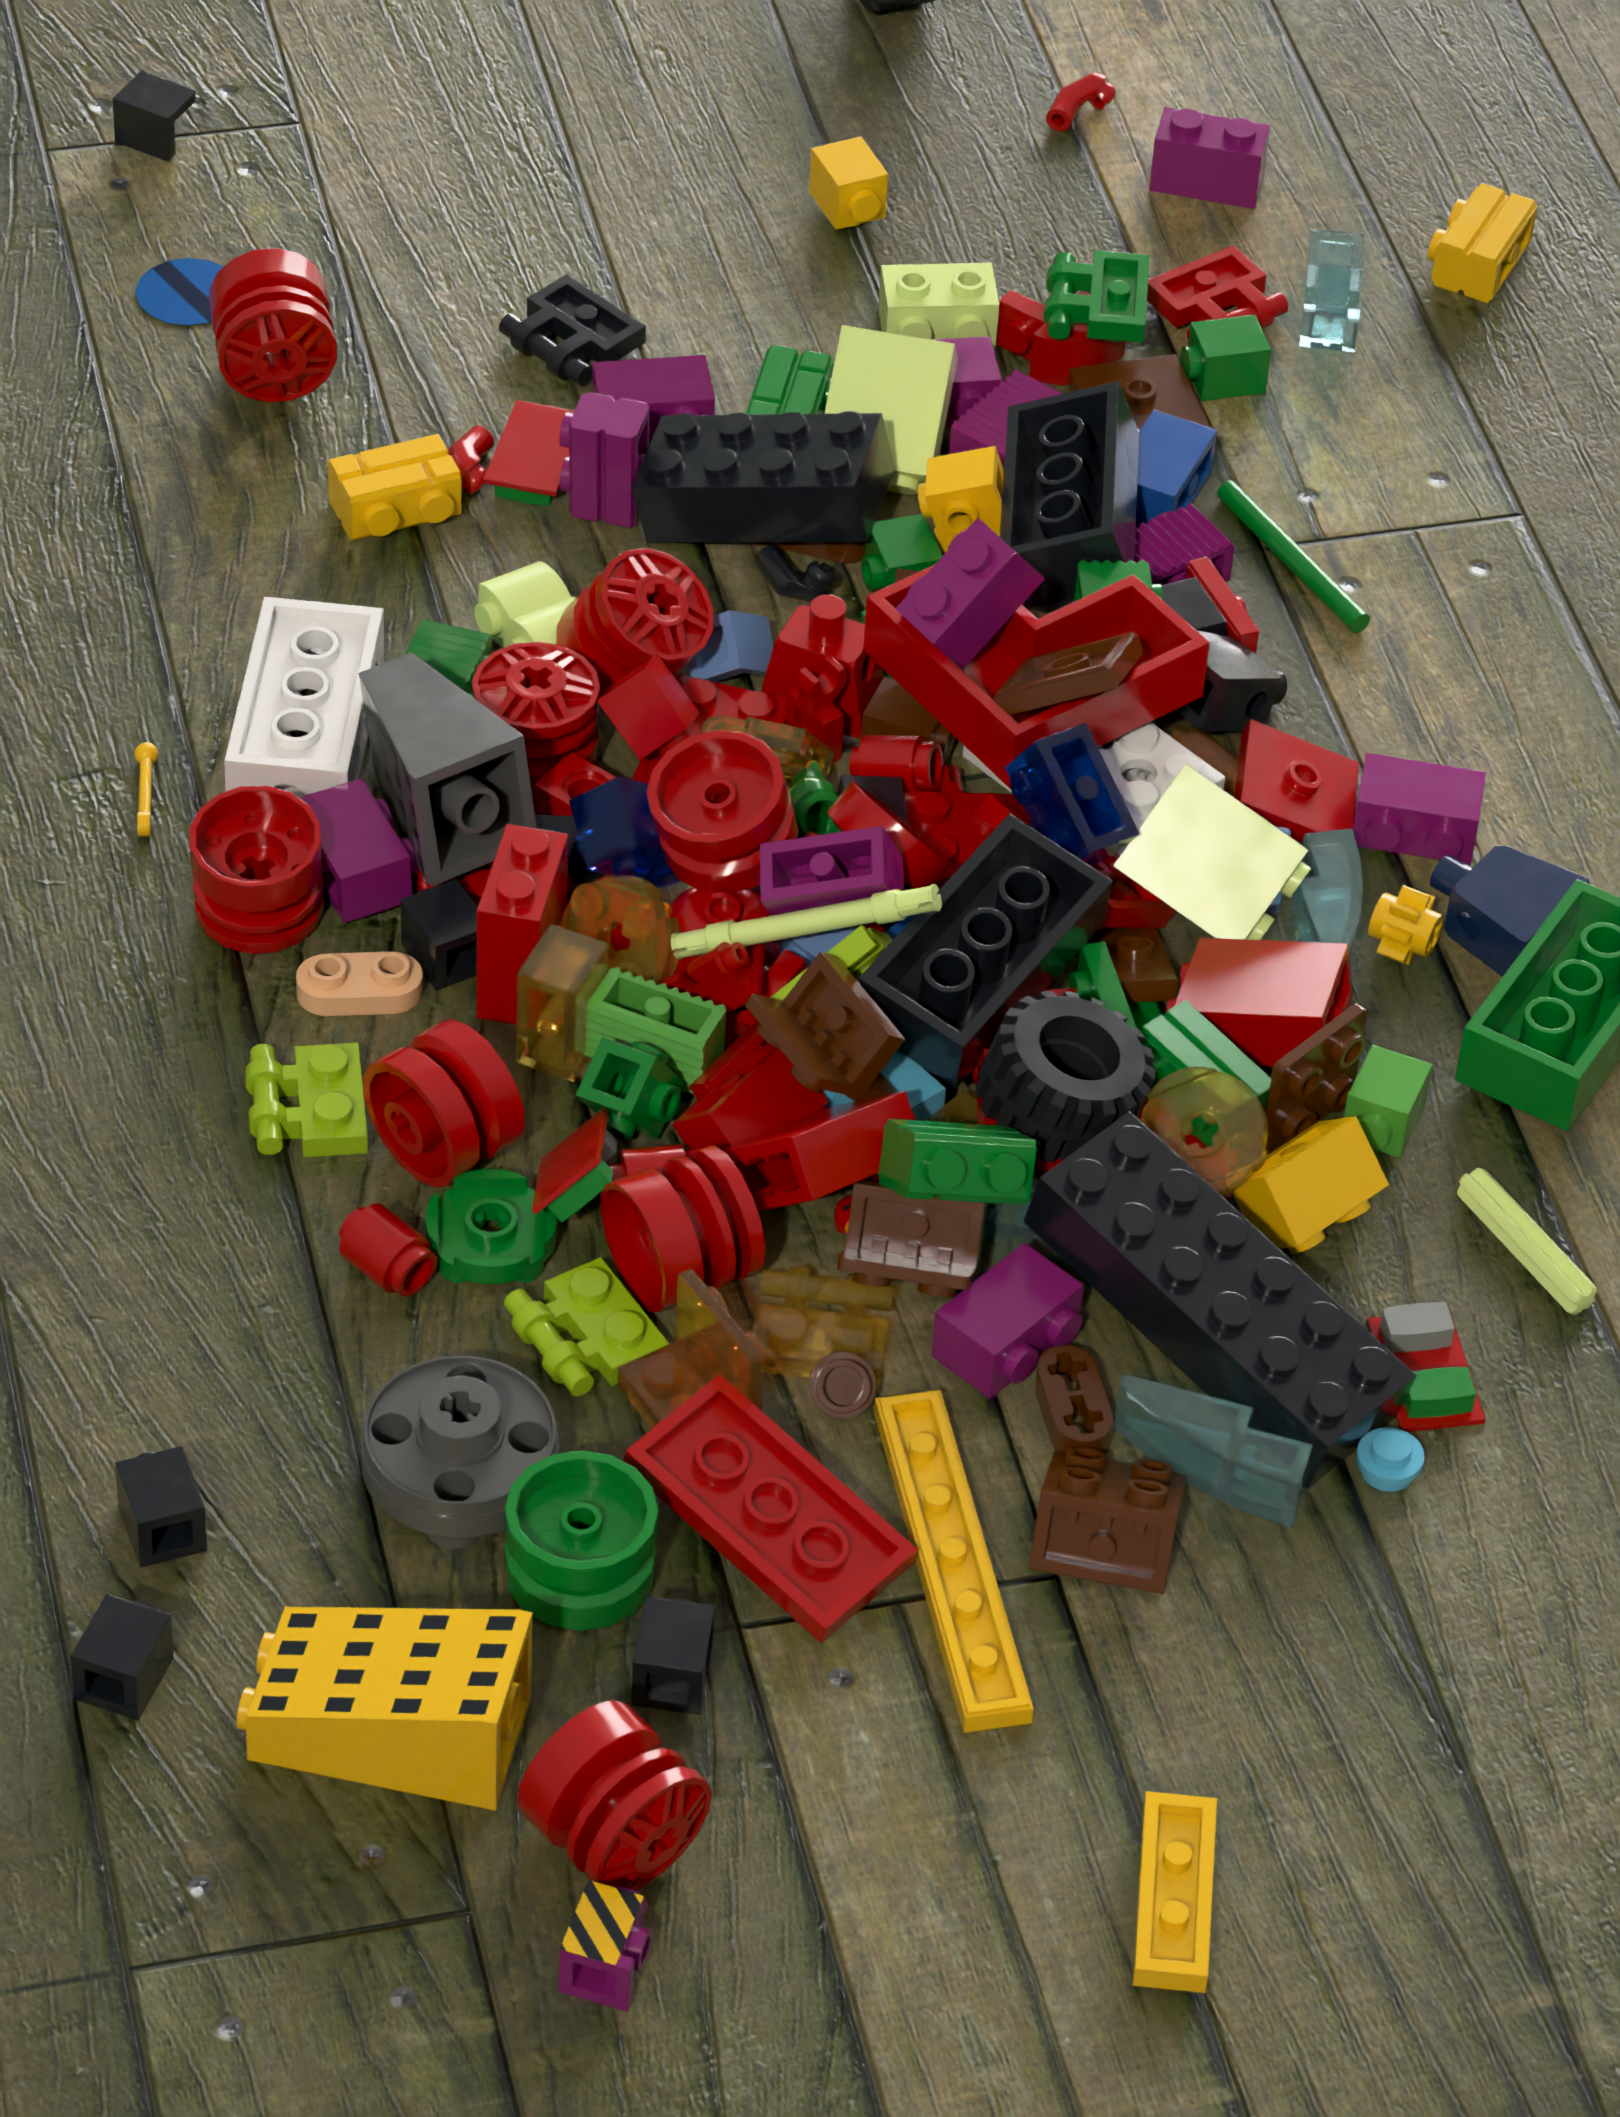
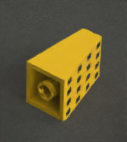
M284 1607L275 1634L265 1632L261 1640L256 1663V1672L261 1675L256 1689L246 1687L238 1707L236 1724L237 1729L246 1730L247 1760L496 1811L531 1701L533 1612L507 1609Z

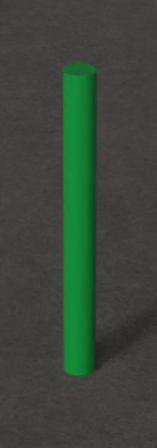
M1226 481L1219 487L1217 497L1353 633H1359L1368 626L1370 616L1234 481Z

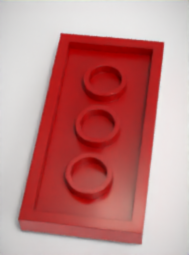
M720 1374L631 1445L625 1452L623 1462L635 1467L653 1487L656 1496L820 1643L825 1641L914 1563L918 1549Z

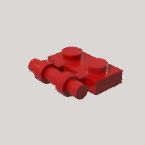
M1234 245L1148 279L1147 302L1176 328L1192 321L1256 315L1263 329L1273 324L1275 317L1288 312V302L1282 293L1278 292L1268 297L1262 294L1265 292L1267 275ZM1232 305L1238 308L1229 313H1225L1222 310ZM1190 328L1187 330V339H1188V341H1189Z

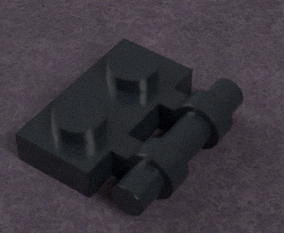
M568 274L527 298L528 318L521 320L514 314L509 313L503 317L499 324V331L511 339V346L525 356L535 355L546 363V368L550 373L561 380L571 379L580 386L586 385L592 378V366L585 362L586 359L590 357L596 362L618 361L645 344L646 325ZM555 334L564 341L558 344L549 337Z

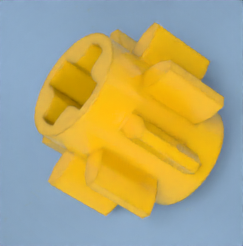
M1405 885L1401 887L1398 897L1385 892L1376 904L1368 927V936L1381 940L1377 954L1407 965L1411 963L1414 953L1425 958L1429 957L1438 941L1444 922L1443 914L1431 910L1435 897Z

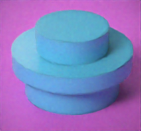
M1379 1428L1368 1432L1361 1438L1356 1453V1462L1365 1481L1372 1487L1387 1492L1399 1491L1409 1486L1421 1473L1425 1458L1423 1447L1419 1441L1411 1434L1396 1428Z

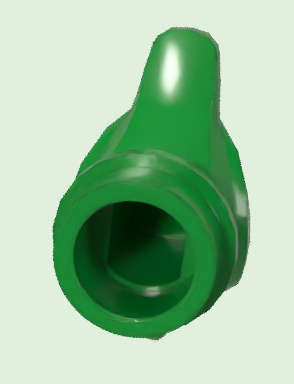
M811 760L806 764L805 768L794 776L788 790L798 827L797 838L805 837L810 831L819 835L840 832L827 814V810L838 799L837 793L832 784L825 780L817 761Z

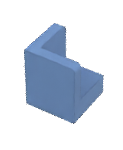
M731 610L714 615L713 632L706 646L688 663L690 677L717 682L742 673L765 676L773 650L768 617Z

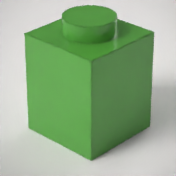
M1372 1044L1347 1095L1344 1118L1357 1117L1373 1150L1401 1158L1425 1109L1433 1064Z

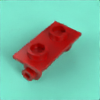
M723 942L709 953L688 965L687 975L695 980L696 984L678 971L658 985L665 983L668 989L677 987L679 993L689 992L691 998L700 996L703 1002L712 1000L715 1006L724 1004L727 1015L739 1007H745V1003L752 994H761L765 947L759 944L747 952L745 947L738 942L733 944Z

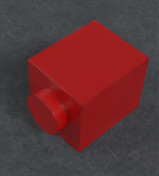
M655 654L611 684L597 700L639 760L656 749L663 757L669 749L692 736L687 728L700 713L658 654Z

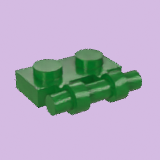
M1094 250L1093 264L1076 262L1074 255L1071 253H1058L1054 257L1053 264L1048 268L1046 287L1051 296L1045 301L1043 317L1048 325L1050 337L1056 340H1063L1069 336L1070 328L1075 323L1088 324L1087 338L1104 339L1110 342L1143 343L1150 255ZM1078 291L1090 292V295H1080L1076 293Z

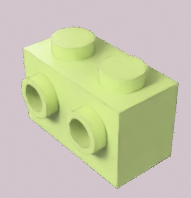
M992 263L881 265L878 311L882 332L931 340L990 336L993 349H996L999 300Z

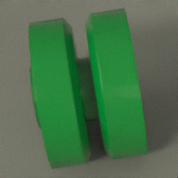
M584 1450L552 1454L528 1466L511 1485L504 1512V1532L506 1536L504 1573L509 1593L524 1611L533 1612L532 1616L549 1626L577 1631L609 1627L634 1614L643 1604L646 1596L651 1594L656 1573L657 1548L655 1541L658 1533L659 1510L653 1487L635 1467L608 1454Z

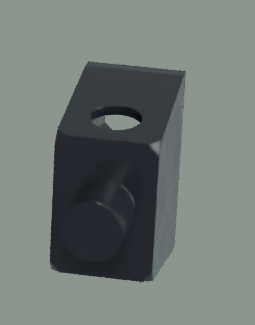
M1198 631L1210 642L1203 696L1176 709V711L1202 732L1243 731L1250 719L1265 724L1272 706L1279 704L1286 695L1287 679L1285 674L1281 670L1273 669L1237 639Z

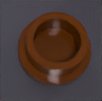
M847 1351L833 1352L824 1356L814 1366L809 1380L810 1395L814 1404L824 1414L837 1419L853 1418L863 1413L872 1403L876 1393L875 1374L869 1363L861 1356Z

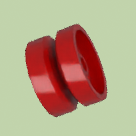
M714 730L690 736L669 749L652 770L646 792L650 812L656 831L659 833L667 865L682 882L698 890L713 893H734L755 888L760 885V844L795 839L798 836L795 813L789 792L787 791L780 760L764 741L747 733Z
M454 1019L438 1022L414 1037L409 1047L394 1049L369 1065L363 1076L364 1100L370 1119L383 1144L407 1172L418 1181L434 1188L450 1185L455 1178L465 1172L472 1171L478 1160L492 1158L516 1143L524 1131L523 1104L518 1087L506 1064L484 1037L469 1025Z

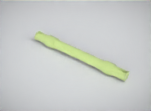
M931 884L930 886L905 891L900 889L873 893L871 897L740 922H735L734 920L708 924L703 929L673 933L671 935V948L675 950L674 957L677 960H681L686 957L707 954L723 942L730 944L738 942L745 947L874 922L879 925L904 920L906 916L933 911L939 912L942 907L941 894H937L939 891L937 885Z

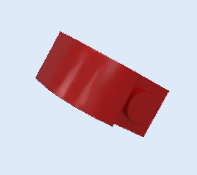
M1010 290L999 300L996 345L1029 360V377L1039 382L1053 385H1068L1069 368L1117 362L1124 356L1126 341L1110 342L1104 339L1087 338L1088 324L1075 323L1070 328V334L1067 338L1063 340L1053 339L1048 334V325L1044 321V305L1018 292ZM1085 291L1078 293L1080 295H1090L1089 292Z

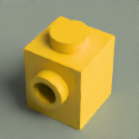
M861 136L811 148L809 193L835 230L854 227L862 223L885 218L888 173Z

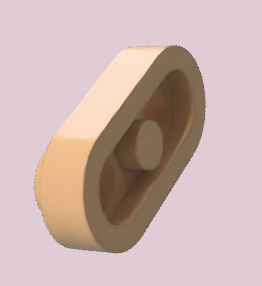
M401 952L318 954L301 963L296 972V996L299 1004L308 1012L320 1016L403 1013L415 1007L423 994V972L420 964L413 957Z

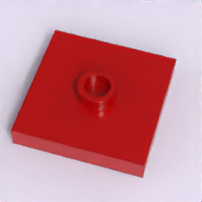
M1250 719L1241 733L1234 798L1272 825L1288 828L1291 831L1290 837L1292 839L1343 858L1352 845L1359 762Z

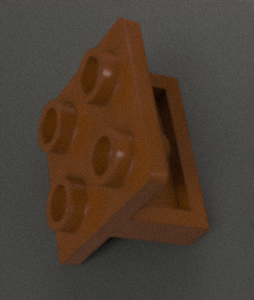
M820 952L783 1001L752 994L745 1003L747 1009L759 1022L757 1026L758 1033L769 1044L785 1054L794 1065L791 1068L792 1075L807 1089L815 1093H822L826 1090L844 1094L854 1101L897 1092L881 1071L905 1041V1038L837 956Z
M867 1180L855 1182L846 1246L838 1257L837 1269L853 1272L852 1281L863 1285L888 1287L891 1286L892 1279L917 1282V1290L927 1295L955 1297L958 1289L968 1290L983 1268L984 1255H981L980 1252L987 1203L939 1200L936 1197H933L931 1200L904 1198L895 1193L894 1190L879 1184V1182Z

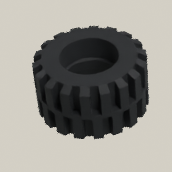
M1053 991L1039 992L1036 999L1026 996L1018 1001L1015 1008L1010 1007L999 1026L977 1075L980 1078L976 1084L977 1096L983 1099L980 1108L985 1117L995 1119V1125L1009 1126L1019 1131L1020 1134H1025L1035 1139L1036 1153L1040 1154L1039 1159L1053 1163L1055 1158L1064 1160L1127 1112L1131 1111L1138 1117L1155 1080L1156 1070L1151 1067L1154 1057L1151 1049L1142 1045L1145 1037L1139 1029L1129 1027L1126 1024L1128 1018L1119 1011L1111 1012L1104 1008V1002L1092 997L1090 1001L1084 1000L1079 997L1078 993L1065 991L1063 996H1057Z

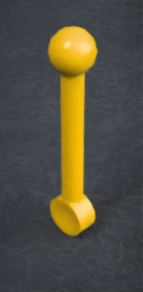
M144 742L139 744L134 752L135 759L140 764L139 805L137 813L138 837L151 836L152 764L158 758L156 746L152 743Z

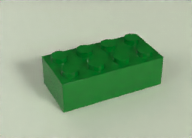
M1579 879L1575 880L1464 1027L1455 1081L1569 1132L1620 1061V897Z

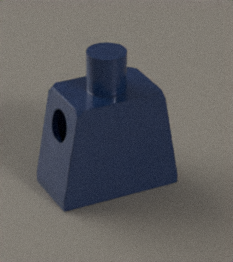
M1499 845L1489 851L1474 867L1449 854L1445 855L1433 870L1430 886L1450 897L1444 925L1447 935L1503 977L1575 880L1579 879L1589 884L1590 879L1506 845Z

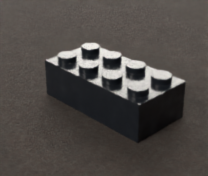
M1119 381L1008 406L1000 538L1045 578L1022 604L1025 608L1043 604L1051 605L1062 600L1074 598L1077 566L1082 560L1088 563L1094 560L1100 563L1106 560L1115 563L1117 560L1127 563L1129 560L1134 561L1139 431Z
M852 411L838 414L788 412L785 414L747 415L745 413L691 415L681 413L672 416H661L633 483L632 491L647 543L868 542L893 476L895 465L882 413H856Z
M1009 813L938 891L937 894H941L942 900L941 910L939 912L933 911L917 914L858 978L859 984L905 1038L898 1051L956 1089L977 1066L983 1049L990 1048L999 1026L1010 1007L1015 1008L1018 1001L1026 996L1036 999L1039 992L1045 990L1104 924L1113 880Z

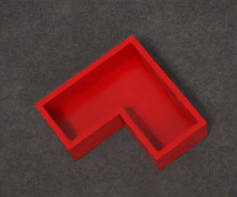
M934 565L867 595L863 650L1010 789L1203 696L1210 642L1134 574L1039 619L1021 605L964 669L933 645L895 609L907 596L911 585L917 579L926 575ZM1129 632L1138 633L1144 653L1116 689L1012 715L1006 713L995 702L994 696L997 694V691L1025 658Z

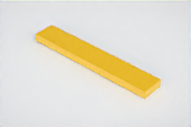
M941 1390L875 1398L874 1416L909 1541L918 1549L915 1562L963 1733L1032 1724L1033 1704Z

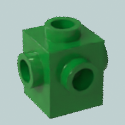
M602 1037L576 1096L596 1114L603 1108L609 1112L606 1129L611 1134L631 1140L634 1132H638L658 1139L664 1124L674 1117L679 1107L680 1089L683 1081L665 1065L668 1056L661 1051L640 1042L634 1041L632 1046L628 1047Z

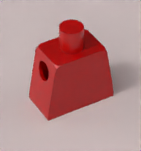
M821 595L814 598L810 606H798L775 641L761 692L787 698L788 690L797 686L796 678L800 669L805 667L818 678L824 668V658L831 655L847 671L845 686L834 699V702L844 715L843 734L861 740L863 712L883 679L882 667L863 650L865 624L847 619L845 602L834 595Z

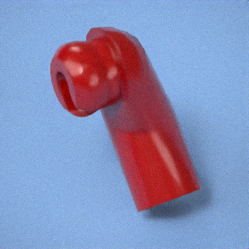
M480 425L473 426L448 449V455L452 456L460 470L461 488L464 493L470 495L474 494L485 484L483 483V478L487 470L478 462L494 446L493 436L486 428Z

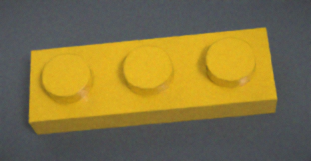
M1150 1791L1145 1793L1132 1986L1198 1993L1206 1992L1209 1970L1217 1798Z

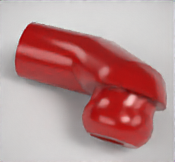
M1095 72L1087 74L1058 92L1046 115L1047 124L1056 131H1066L1071 126L1080 107L1087 101L1097 110L1104 109L1105 104H1109L1116 94L1115 87L1105 81L1106 75Z

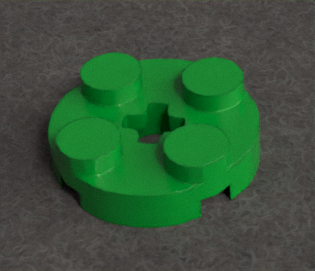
M503 1169L473 1170L455 1178L453 1188L445 1191L439 1198L438 1191L430 1198L425 1213V1238L430 1243V1251L437 1256L439 1272L446 1280L453 1283L470 1281L480 1284H502L512 1281L521 1283L532 1282L540 1277L544 1270V1262L553 1253L555 1248L557 1217L547 1206L537 1214L531 1210L535 1190L528 1187L527 1177ZM493 1220L497 1221L499 1229L502 1230L486 1232L480 1229H483L484 1221Z

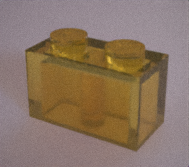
M550 924L517 975V1063L575 1082L590 1059L589 1056L584 1055L586 1046H584L586 1037L584 1036L587 1030L585 1028L587 1010L585 1009L589 999L608 973V943Z

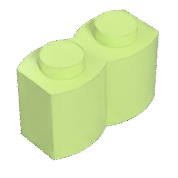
M538 561L480 583L478 604L475 605L474 615L480 631L491 634L493 640L503 648L515 643L527 642L556 644L557 624L565 608L575 597L570 595L559 575L549 565Z

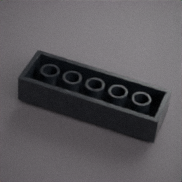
M1131 1111L1116 1120L1039 1178L1023 1222L1307 1489L1355 1452L1361 1438L1365 1434L1375 1429L1384 1428L1396 1418L1417 1375Z

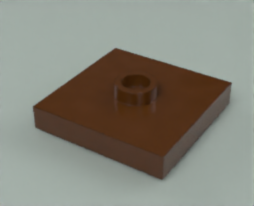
M1177 354L1069 368L1068 385L1071 392L1119 381L1137 429L1141 430L1153 410L1209 427L1207 418Z
M1129 632L1025 658L997 691V694L994 696L995 702L1006 713L1012 715L1116 689L1144 653L1138 633Z

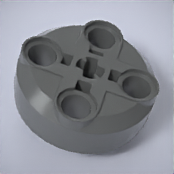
M474 1356L434 1358L417 1363L396 1374L380 1388L372 1399L361 1432L362 1476L372 1498L393 1519L407 1527L425 1533L430 1541L448 1549L465 1548L474 1544L481 1536L503 1531L505 1505L511 1485L528 1466L552 1454H559L558 1427L552 1407L542 1390L518 1370L504 1363Z

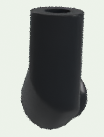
M776 545L765 546L755 557L756 566L778 595L812 602L814 598L821 595H831L830 587L835 584L837 576L834 569L825 562L821 565L818 561L811 562L807 566L806 572L794 569Z

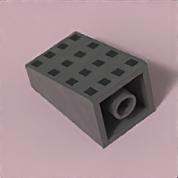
M412 652L359 673L375 779L404 838L410 841L417 858L418 867L425 881L430 886H435L493 862L506 824L537 829L523 734Z

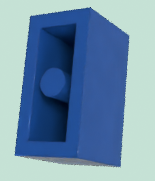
M1157 410L1152 411L1141 430L1138 429L1136 528L1142 522L1148 524L1152 518H1156L1163 512H1176L1180 506L1185 509L1189 503H1194L1212 474L1217 438L1216 429Z

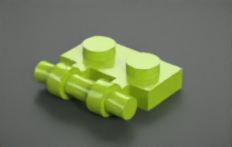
M359 1043L294 1046L295 1065L283 1066L276 1061L275 1049L271 1045L258 1044L250 1050V1063L245 1069V1083L247 1091L253 1095L254 1104L249 1109L248 1122L250 1133L256 1138L257 1148L260 1153L265 1155L277 1154L283 1148V1140L301 1139L303 1158L368 1154V1135ZM298 1096L299 1107L285 1108L279 1102V1097Z
M601 1257L544 1281V1300L547 1304L541 1301H533L524 1289L512 1291L504 1300V1307L513 1317L511 1325L514 1331L526 1344H534L543 1356L542 1366L555 1383H564L573 1396H582L593 1387L595 1381L590 1372L598 1369L612 1387L669 1361V1342ZM568 1330L577 1343L564 1341L559 1333Z

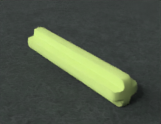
M1476 1168L1470 1174L1465 1173L1459 1180L1460 1186L1457 1190V1194L1462 1201L1568 1314L1577 1315L1582 1310L1589 1309L1595 1302L1594 1297L1597 1293V1287L1486 1169Z

